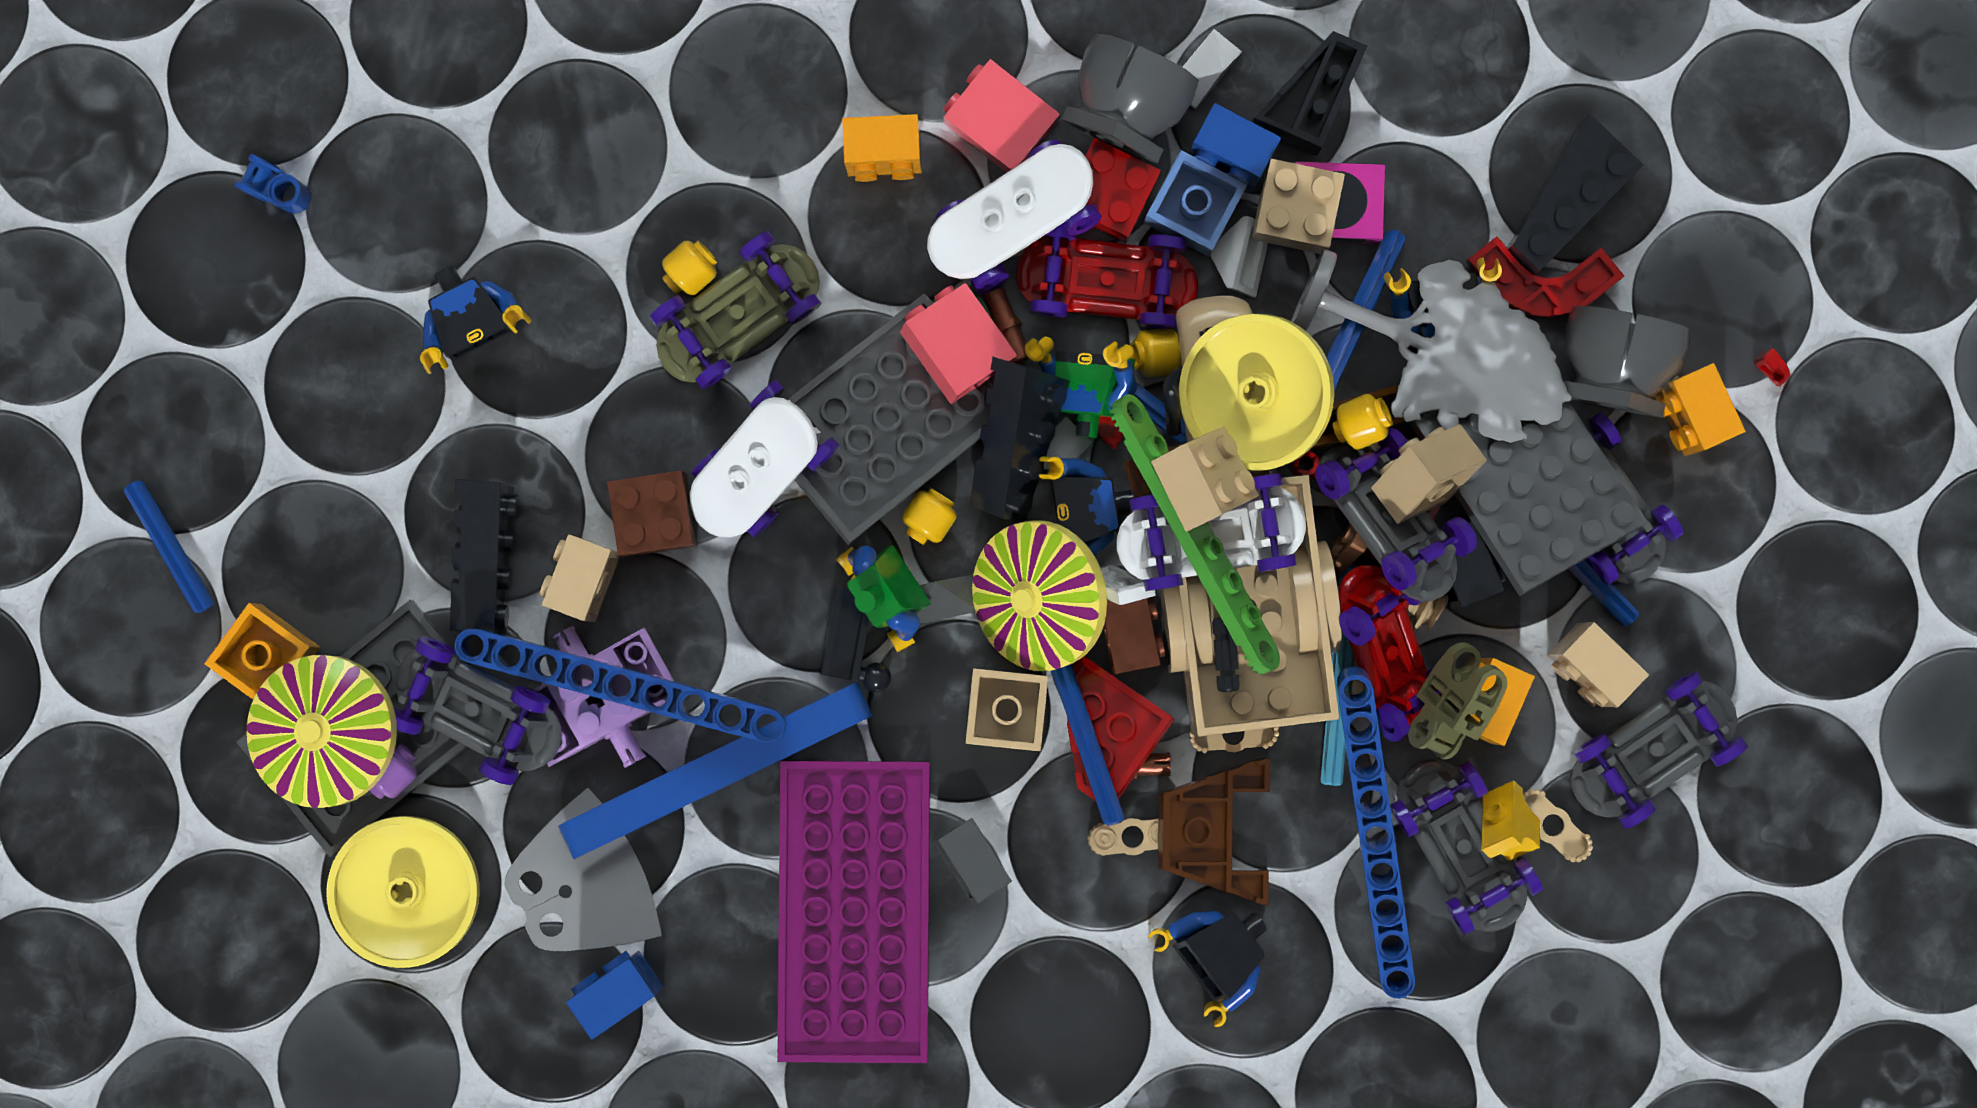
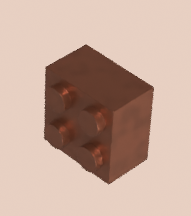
M680 470L607 482L618 556L631 557L697 546L693 514L689 502L687 473Z
M1154 597L1123 605L1116 604L1107 599V613L1103 631L1112 674L1160 665L1159 657L1165 656L1161 634L1154 635L1151 621L1158 619Z

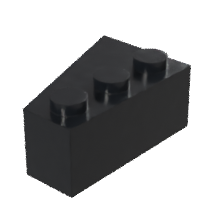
M1333 31L1289 81L1281 87L1267 105L1259 111L1252 122L1281 137V141L1318 156L1363 58L1367 45Z

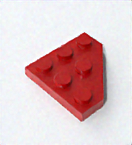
M1083 656L1078 660L1073 670L1119 799L1175 719ZM1067 721L1070 747L1075 764L1077 789L1096 801L1069 721Z

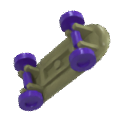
M765 231L753 238L739 251L745 260L740 266L687 304L678 295L669 299L651 313L650 319L655 326H661L656 346L658 358L663 367L673 377L681 381L697 382L702 390L718 382L732 370L730 364L786 323L790 322L791 325L797 324L820 307L822 303L816 296L820 280L813 260L804 251L794 246L784 244L773 245L776 240L770 231Z

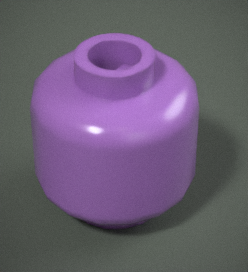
M400 743L395 747L393 757L386 772L369 791L379 799H382L384 796L396 798L417 777V770L412 764L417 759L416 756L405 745Z

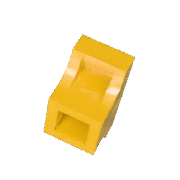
M1513 780L1489 791L1483 796L1481 850L1489 858L1502 854L1510 861L1540 848V819L1528 807L1522 787Z

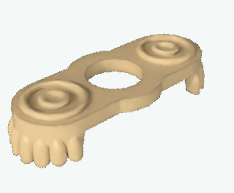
M1279 727L1244 731L1242 741L1235 745L1226 743L1222 734L1195 736L1190 732L1189 736L1191 737L1190 742L1197 751H1202L1203 753L1211 750L1238 752L1244 748L1263 747L1267 749L1269 746H1273L1279 736Z
M1531 789L1523 793L1528 807L1540 819L1541 840L1550 843L1566 860L1571 862H1581L1591 855L1590 851L1593 847L1590 836L1582 833L1571 822V818L1566 811L1555 807L1545 797V792ZM1551 814L1558 815L1563 821L1562 831L1555 836L1546 834L1542 826L1545 817Z
M1128 818L1111 826L1098 823L1089 831L1090 835L1087 837L1089 840L1088 845L1091 846L1092 851L1102 856L1119 853L1138 855L1145 850L1158 849V818L1149 820ZM1129 826H1137L1143 832L1142 843L1134 848L1126 846L1122 841V833Z

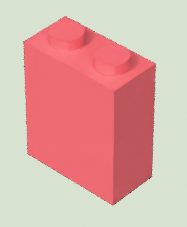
M991 59L984 67L978 64L966 80L970 85L961 96L955 93L943 109L946 112L944 124L1006 173L1027 160L1029 153L1041 145L1057 125L1060 118V113Z
M966 283L957 289L953 285L946 287L934 297L936 302L926 309L921 304L904 316L906 322L900 330L903 338L950 404H953L996 375V371L990 370L992 356L1013 362L1017 357V354Z

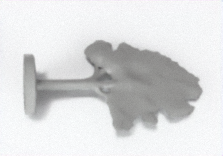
M1325 248L1322 250L1305 285L1291 322L1306 331L1317 308H1323L1385 334L1397 342L1399 352L1408 360V363L1403 368L1396 399L1391 403L1394 417H1404L1405 421L1409 422L1421 420V413L1439 410L1437 420L1447 430L1458 425V418H1465L1474 413L1478 414V432L1481 435L1498 441L1504 440L1509 443L1522 440L1523 438L1527 439V434L1522 429V420H1534L1540 425H1548L1560 420L1562 404L1564 401H1570L1572 397L1567 392V387L1561 378L1560 369L1555 362L1556 355L1550 349V343L1547 341L1545 334L1540 331L1538 323L1528 319L1521 310L1509 309V302L1502 298L1494 282L1483 281L1475 288L1467 290L1463 288V283L1470 280L1471 275L1460 262L1446 260L1428 265L1418 273L1420 295L1423 298L1418 309L1411 317L1406 319L1389 318L1331 294L1326 290L1337 261V254ZM1422 323H1432L1435 327V335L1431 338H1424L1412 332L1411 328ZM1409 345L1417 348L1418 353H1412L1408 349Z

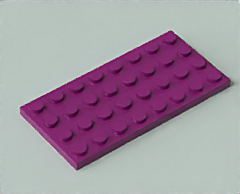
M780 761L777 1062L928 1063L930 762Z

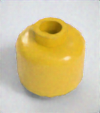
M699 240L696 243L683 241L663 259L662 265L667 274L662 279L676 294L682 290L688 295H696L716 277L715 265L718 261Z
M1173 329L1142 330L1130 344L1134 350L1131 359H1135L1134 369L1139 370L1144 377L1168 376L1171 371L1182 364L1179 337Z
M1364 394L1338 406L1337 421L1333 422V429L1341 443L1347 441L1351 447L1359 450L1385 439L1388 436L1389 426L1393 425L1389 409L1382 398L1376 399L1371 394Z
M932 488L928 492L918 491L901 516L903 523L909 527L905 533L922 545L927 540L934 543L941 542L956 520V512L952 509L955 503Z

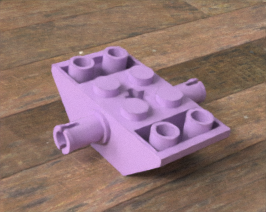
M574 626L563 630L564 633L559 632L552 637L561 651L674 681L645 627L594 656L587 653ZM586 664L578 668L576 672L577 681L583 686L591 684L594 679L592 668ZM623 674L618 675L613 681L614 692L619 696H625L629 693L631 689L630 680ZM545 683L533 689L549 698V706L557 715L561 725L562 740L560 748L554 758L547 763L548 767L590 747L604 738L611 740L623 762L624 768L646 757L633 736L630 727L632 722L650 713L649 711L604 699L605 705L601 706L600 703L594 704L593 696ZM660 684L654 685L649 692L650 701L656 706H662L666 702L668 697L667 690Z

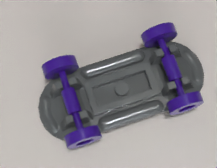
M1599 412L1589 419V425L1586 423L1584 425L1648 522L1643 527L1588 557L1587 560L1596 575L1607 585L1614 581L1624 584L1639 583L1649 578L1661 565L1666 550L1665 538L1673 542L1683 535V529L1676 516L1665 505L1661 504L1650 511L1610 451L1621 443L1616 427L1605 414Z
M1389 428L1388 436L1385 439L1359 450L1351 447L1348 442L1331 446L1322 454L1319 460V466L1316 468L1317 483L1322 492L1335 501L1381 564L1387 581L1395 589L1418 601H1433L1444 596L1456 580L1458 569L1456 555L1463 557L1473 552L1477 546L1476 535L1470 524L1460 517H1455L1444 523L1442 531H1440L1427 511L1397 524L1376 496L1371 487L1381 477L1379 471L1386 464L1401 456L1398 450L1407 443L1403 434L1397 429Z
M425 636L419 637L415 649L406 655L401 662L396 676L397 702L403 707V709L393 707L396 715L397 730L418 735L424 724L486 756L480 765V773L495 782L505 785H514L519 771H531L543 767L554 758L560 748L562 731L557 715L549 706V698L527 687H514L461 660L454 655L455 650L439 640Z
M1693 671L1672 683L1665 690L1666 697L1607 736L1605 733L1599 734L1574 751L1573 754L1577 761L1573 766L1571 774V786L1577 801L1584 809L1598 816H1619L1618 820L1624 829L1631 828L1656 811V807L1650 798L1709 758L1718 767L1738 757L1748 748L1742 736L1733 738L1736 732L1737 715L1730 696L1719 686L1703 681L1697 671Z
M1439 760L1424 761L1414 765L1404 774L1397 791L1398 801L1392 803L1390 808L1404 833L1409 838L1414 835L1450 899L1445 904L1460 931L1466 935L1475 929L1484 932L1504 929L1514 923L1523 912L1527 901V890L1534 896L1543 891L1542 884L1525 858L1517 862L1514 859L1508 861L1502 854L1489 858L1481 850L1483 805L1479 798L1487 794L1488 791L1473 764L1468 760L1456 768L1450 763Z

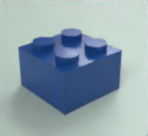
M1214 103L1193 142L1189 154L1247 184L1246 188L1253 191L1281 137Z
M627 950L602 967L605 974L600 978L594 972L571 989L574 996L566 1003L591 1040L655 997L664 988L640 951L631 956Z

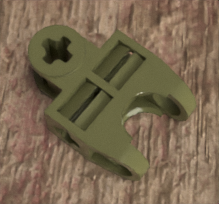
M1462 642L1451 646L1436 663L1416 695L1425 705L1410 725L1409 742L1418 749L1428 748L1432 750L1435 756L1444 760L1452 758L1458 752L1465 736L1478 741L1498 709L1507 688L1506 675L1498 667L1485 665L1478 669L1481 656L1479 651L1471 644ZM1470 652L1469 659L1462 668H1456L1457 658L1462 653ZM1491 675H1496V682L1489 690L1481 691L1485 680ZM1432 685L1440 692L1437 693L1433 688H1431ZM1475 714L1480 719V722H1478L1472 715ZM1421 725L1426 726V727H1427V730L1424 729V728H1421L1420 726H1421ZM1444 741L1450 743L1451 745H1446Z

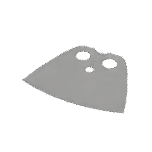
M589 788L572 800L537 834L516 858L505 877L506 890L515 905L521 906L527 916L525 928L531 941L540 949L574 951L604 948L662 936L656 906L648 881L625 835L574 860L558 825L602 804ZM528 871L538 873L543 881L541 890L534 895L523 893L519 887L520 877ZM568 885L571 887L572 894L569 898H563L559 895L561 886ZM556 913L561 917L563 929L557 936H546L540 930V920L545 914Z

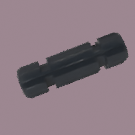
M1215 618L1212 621L1213 634H1217V640H1214L1216 671L1220 670V676H1216L1217 689L1220 692L1237 691L1240 689L1239 675H1235V669H1239L1237 646L1223 620Z

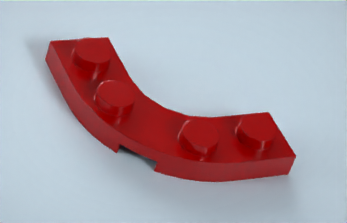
M1498 236L1466 260L1476 275L1481 277L1477 269L1478 259L1483 257L1485 261L1484 270H1491L1495 266V259L1498 258L1502 267V273L1495 280V285L1499 289L1502 298L1509 302L1510 308L1521 310L1527 315L1536 317H1558L1570 314L1574 306L1589 305L1624 277V274L1602 247L1571 272L1554 278H1543L1531 274L1520 265Z

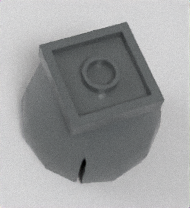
M1095 33L1085 50L1078 75L1082 107L1077 109L1067 106L1061 120L1092 139L1096 138L1127 154L1158 163L1164 149L1154 144L1153 138L1178 124L1194 99L1199 80L1178 64L1139 45L1132 59L1129 60L1128 58L1135 46L1134 43L1111 35Z
M1574 306L1566 324L1565 351L1577 377L1575 382L1564 381L1567 392L1572 397L1571 399L1596 407L1663 418L1666 403L1658 401L1656 394L1680 373L1690 348L1691 330L1680 324L1637 314L1634 324L1630 323L1632 318L1631 312L1591 306Z

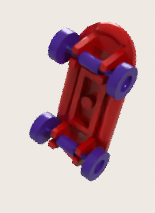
M1062 223L1042 236L1043 238L1029 245L1020 256L1016 268V282L1020 293L1031 303L1030 313L1039 316L1061 318L1067 317V312L1140 320L1139 325L1142 327L1175 330L1177 328V311L1188 302L1196 300L1198 294V278L1194 267L1187 258L1179 254L1185 252L1186 239L1177 236L1151 235L1149 236L1147 247L1077 239L1076 235L1068 234Z
M1361 565L1350 570L1343 577L1339 586V625L1343 634L1348 638L1357 666L1369 674L1374 691L1379 732L1388 740L1397 742L1408 734L1412 721L1425 705L1416 695L1434 668L1433 666L1428 671L1426 670L1424 658L1406 609L1409 605L1416 606L1423 601L1410 598L1391 586L1385 578L1382 568L1373 565ZM1432 685L1431 688H1433L1437 693L1440 692Z

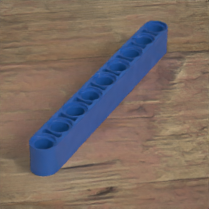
M469 628L463 630L455 640L454 648L459 658L475 665L759 742L770 743L778 740L786 731L787 722L785 716L781 711L772 707L484 629ZM474 635L479 636L484 644L483 650L478 656L471 655L467 649V642ZM510 645L516 646L520 651V660L512 667L507 665L503 658L505 649ZM546 655L553 656L557 662L555 673L549 677L544 675L540 669V662ZM585 664L590 666L594 672V679L588 686L581 685L576 678L578 668ZM621 674L627 676L631 683V689L625 696H619L613 690V681ZM657 684L662 685L668 693L667 700L662 706L654 705L649 698L651 688ZM693 694L700 696L705 704L704 710L699 716L689 714L685 707L687 698ZM729 704L737 706L741 711V720L736 726L727 725L722 718V711ZM765 714L774 716L778 721V730L773 736H766L759 730V720Z
M1351 666L1340 672L1337 678V691L1378 972L1383 991L1392 998L1401 999L1412 993L1415 987V976L1374 691L1369 674L1360 667ZM1352 680H1360L1365 684L1362 692L1353 695L1344 690L1346 684ZM1357 717H1365L1370 720V724L1363 731H1355L1350 727L1352 720ZM1365 753L1371 754L1376 758L1369 767H1360L1355 763L1357 757ZM1375 790L1381 796L1379 800L1372 804L1365 803L1361 800V796L1366 791ZM1373 827H1381L1386 830L1384 836L1377 840L1368 838L1366 833ZM1379 863H1386L1391 866L1389 872L1384 875H1376L1371 870ZM1384 899H1391L1396 902L1395 906L1388 911H1382L1377 908L1378 903ZM1389 935H1396L1401 938L1400 942L1395 946H1386L1382 943L1383 939ZM1394 971H1402L1406 974L1405 978L1398 982H1393L1387 977Z
M853 683L785 716L787 722L786 731L778 740L765 743L741 737L558 825V828L574 860L873 716L858 683ZM776 720L759 730L766 736H773L778 730V721Z

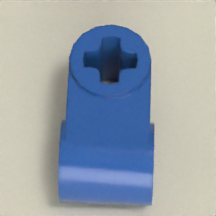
M250 153L248 157L250 163L240 181H235L233 186L260 201H266L288 213L297 214L306 210L311 201L309 188L277 166ZM295 186V196L290 201L284 202L283 195L286 189Z

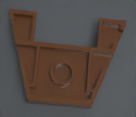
M1258 758L1160 792L1158 869L1255 903L1268 905L1269 871L1232 870V824L1234 792H1270V759Z

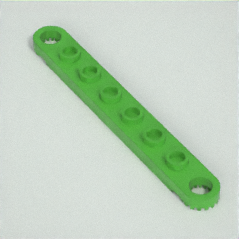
M1128 394L1119 398L1111 405L1112 410H1110V414L1114 415L1111 419L1112 421L1116 420L1115 427L1119 426L1118 431L1123 433L1126 439L1123 442L1236 646H1241L1243 653L1246 655L1244 659H1248V667L1252 666L1251 670L1253 672L1256 671V674L1260 675L1275 670L1280 663L1278 648L1262 620L1259 609L1253 604L1246 592L1241 576L1234 570L1225 554L1221 540L1216 537L1208 522L1188 532L1185 531L1151 463L1152 460L1169 452L1165 439L1159 434L1144 405L1137 397Z

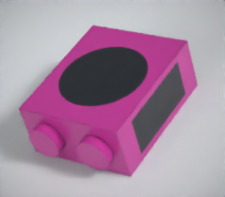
M1295 162V164L1345 174L1331 243L1378 245L1383 239L1385 165Z

